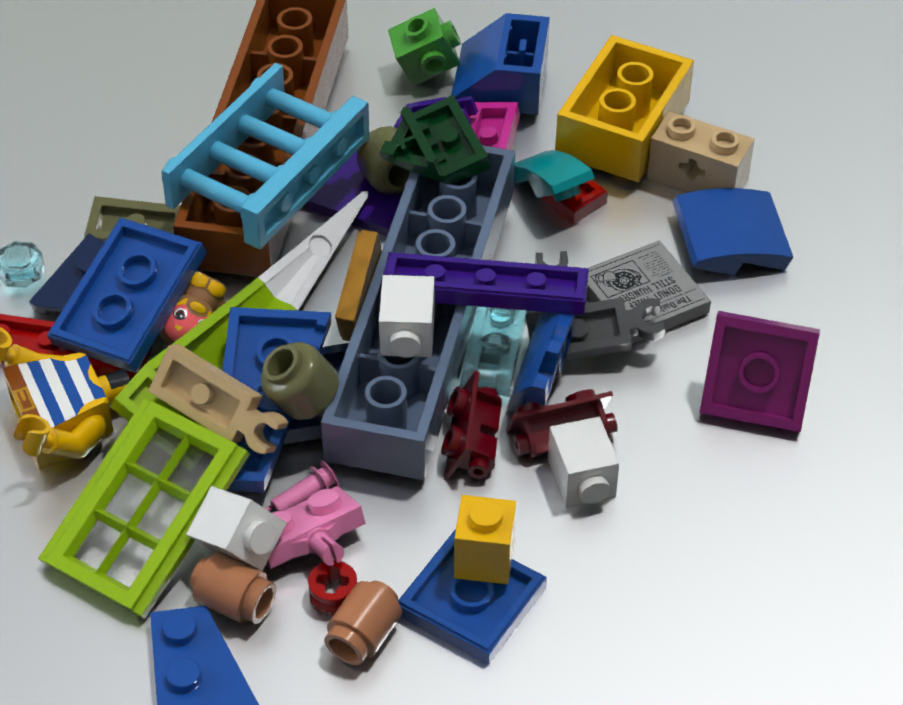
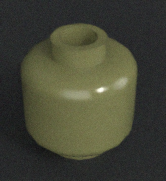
M392 126L379 127L369 133L370 138L357 150L356 159L360 172L378 192L387 195L403 193L410 174L409 170L382 159L379 153L384 142H391L397 128Z
M304 342L289 343L275 348L264 361L260 378L261 389L267 398L283 413L296 420L311 419L325 411L335 398L339 386L338 373L332 364L312 345Z

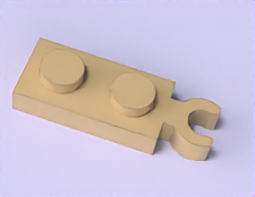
M180 344L169 345L148 392L205 428L234 443L241 442L245 435L248 446L260 454L275 452L277 447L265 439L263 434L264 426L267 424L271 428L279 430L286 428L288 425L286 418L277 412L262 413L257 410L262 398L261 394Z

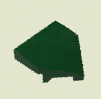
M454 95L412 113L410 108L403 107L400 112L402 121L391 142L385 141L379 152L381 158L388 162L445 184L457 182L492 169L486 151Z

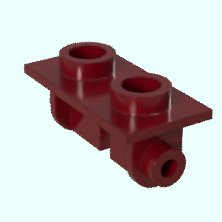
M476 370L463 388L457 386L454 389L448 402L447 415L452 417V422L444 437L441 454L447 456L444 474L446 479H450L458 467L467 470L471 477L477 479L487 477L489 472L495 467L498 438L491 435H495L499 430L502 400L494 388L478 387L480 372Z
M593 389L581 390L565 398L566 402L549 406L547 404L545 406L530 402L517 408V413L512 415L506 432L507 434L520 432L519 435H514L513 437L518 456L527 454L528 458H534L548 454L550 426L600 416L608 437H610V434L617 433L618 427L614 414H605L604 411L613 397L612 391L595 394Z

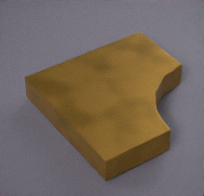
M361 230L356 238L335 314L340 337L345 341H350L382 252L378 232Z

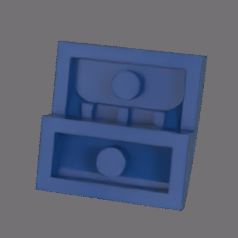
M742 188L706 189L676 195L673 200V206L693 268L735 276L743 263L785 270L794 258L770 192Z

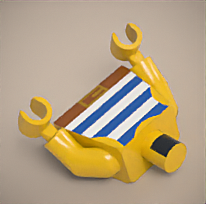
M0 327V363L4 361L5 368L2 369L10 402L19 421L13 437L17 440H25L22 445L23 451L28 456L35 458L39 469L48 467L66 457L83 459L102 439L109 437L114 431L109 405L130 382L126 370L121 369L97 377L86 354L80 352L64 356L41 354L17 344L11 346V335Z

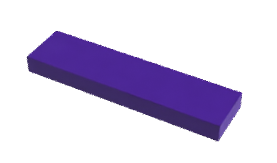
M395 252L388 253L384 275L434 276L435 303L574 315L585 314L589 268Z

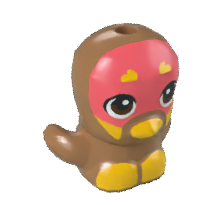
M196 271L160 331L162 340L168 346L225 304V285L202 272Z

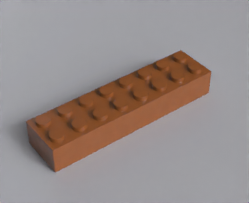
M257 0L212 122L250 87L254 79L261 77L274 63L283 66L285 93L325 110L348 40L347 0ZM276 110L265 121L304 140L312 137L319 130L318 127L279 110ZM250 136L237 148V150L275 167L284 165L293 156ZM222 163L208 176L246 195L255 193L264 184V182ZM192 191L182 201L173 229L175 235L203 243L207 254L197 270L259 277L278 261L290 220L260 250L244 242L243 223L239 212Z

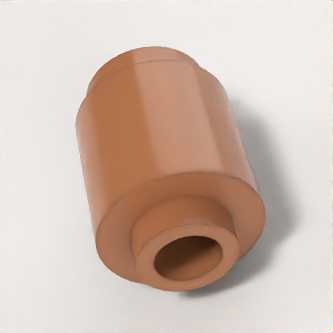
M215 552L209 558H202L195 566L190 578V586L193 588L195 602L206 605V607L239 623H246L247 621L254 624L260 623L271 609L276 595V585L267 579L265 572L221 552Z
M380 581L357 582L327 624L328 634L325 636L324 642L329 651L338 659L350 665H361L365 659L372 658L402 615V608L395 591Z

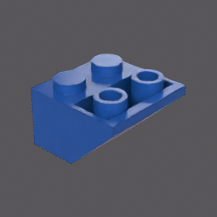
M506 13L462 43L459 57L460 65L457 66L451 96L454 95L455 99L472 96L474 102H518L520 114L538 115L548 60L550 17Z

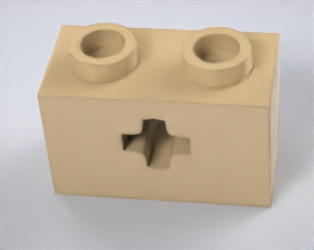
M668 111L651 137L647 179L687 193L719 188L743 189L749 180L755 139L732 130Z

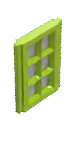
M144 398L38 559L60 574L134 615L145 619L195 541L186 534L210 487L213 486L227 491L248 459L249 452L213 431Z

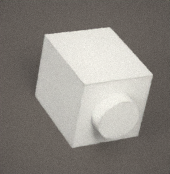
M383 275L379 313L380 356H399L403 358L432 357L435 314L434 276Z
M600 416L550 426L548 462L565 506L569 507L584 503L595 504L604 499L616 497L619 461Z
M211 486L186 535L214 552L224 553L263 571L287 522L251 499Z

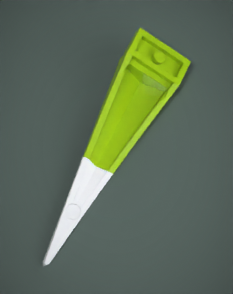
M368 191L361 192L263 274L171 345L180 344L223 371L230 307L298 311L366 201ZM168 347L148 361L111 403L110 407L128 422L145 398L197 423L148 392ZM158 428L151 439L170 456H172L182 439ZM190 444L179 463L192 472L207 452Z

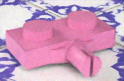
M339 486L331 489L319 490L313 493L308 500L284 511L272 512L286 521L287 524L266 565L272 569L295 557L310 553L317 554L327 565L333 566V559L339 563L344 556V549L335 541L343 534L366 524L361 505Z

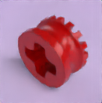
M333 560V566L322 562L311 570L308 577L310 603L314 605L316 611L321 610L323 615H326L328 612L330 616H333L357 583V574L354 569L342 561L337 563ZM330 580H333V583L339 580L341 586H338L336 593H326L325 587H328Z

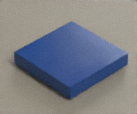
M454 530L398 600L402 608L400 618L489 665L545 591L547 577L512 559L509 584L454 578V537L456 531Z

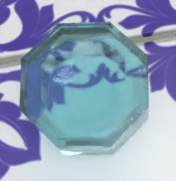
M14 241L0 248V280L6 286L25 288L41 279L45 267L43 255L33 243Z

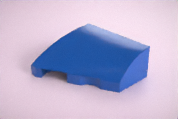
M544 312L538 316L507 406L508 412L517 413V408L530 402L546 406L555 375L561 376L573 338L574 314Z

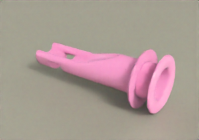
M320 460L321 468L319 470L311 466V475L270 501L271 505L265 509L272 511L276 508L277 511H284L308 500L313 493L319 490L329 489L332 485L334 487L339 486V482L328 464Z

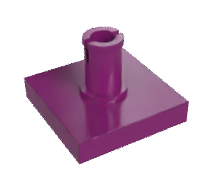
M718 311L699 413L801 432L820 329Z

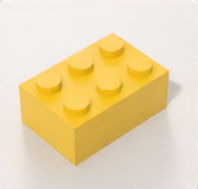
M611 35L557 114L555 151L567 153L589 167L639 183L648 168L651 137L668 111L682 114L690 101L694 60Z

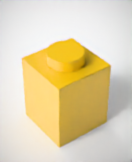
M469 495L461 496L454 537V578L509 584L515 543L517 501Z

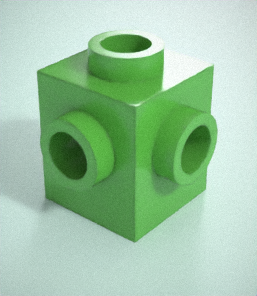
M435 8L388 29L395 58L413 86L460 65L455 48L461 45L459 35L451 20L444 23Z

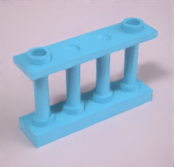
M274 63L261 77L254 79L250 87L176 157L171 158L165 164L161 173L166 206L175 209L193 191L239 212L243 223L244 242L261 250L370 138L369 104L362 99L352 96L339 110H335L332 113L285 93L283 66ZM276 110H279L320 129L312 137L304 140L265 121ZM250 136L293 156L284 165L275 167L237 150V148ZM222 163L262 181L264 184L255 193L246 195L208 176Z

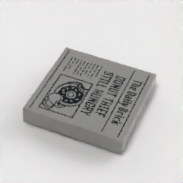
M660 240L588 267L587 297L591 302L623 297L625 309L630 310L634 309L644 299H659L660 313L647 315L643 319L647 324L664 323L665 330H668L710 312L711 300ZM638 335L631 336L632 344L643 340Z

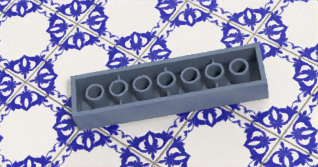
M482 145L489 157L492 169L449 184L410 171L338 373L339 386L336 396L325 409L321 420L323 458L325 462L425 481L478 306L435 303L432 357L403 358L399 356H380L379 313L381 285L388 253L493 260L514 192V150Z

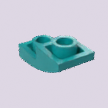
M544 151L515 163L514 183L529 181L536 198L553 195L555 202L582 193L579 185L595 179L592 170L577 158L560 151Z

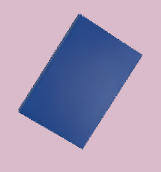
M120 217L51 327L47 337L53 345L76 353L86 354L87 357L136 373L207 254L203 243Z

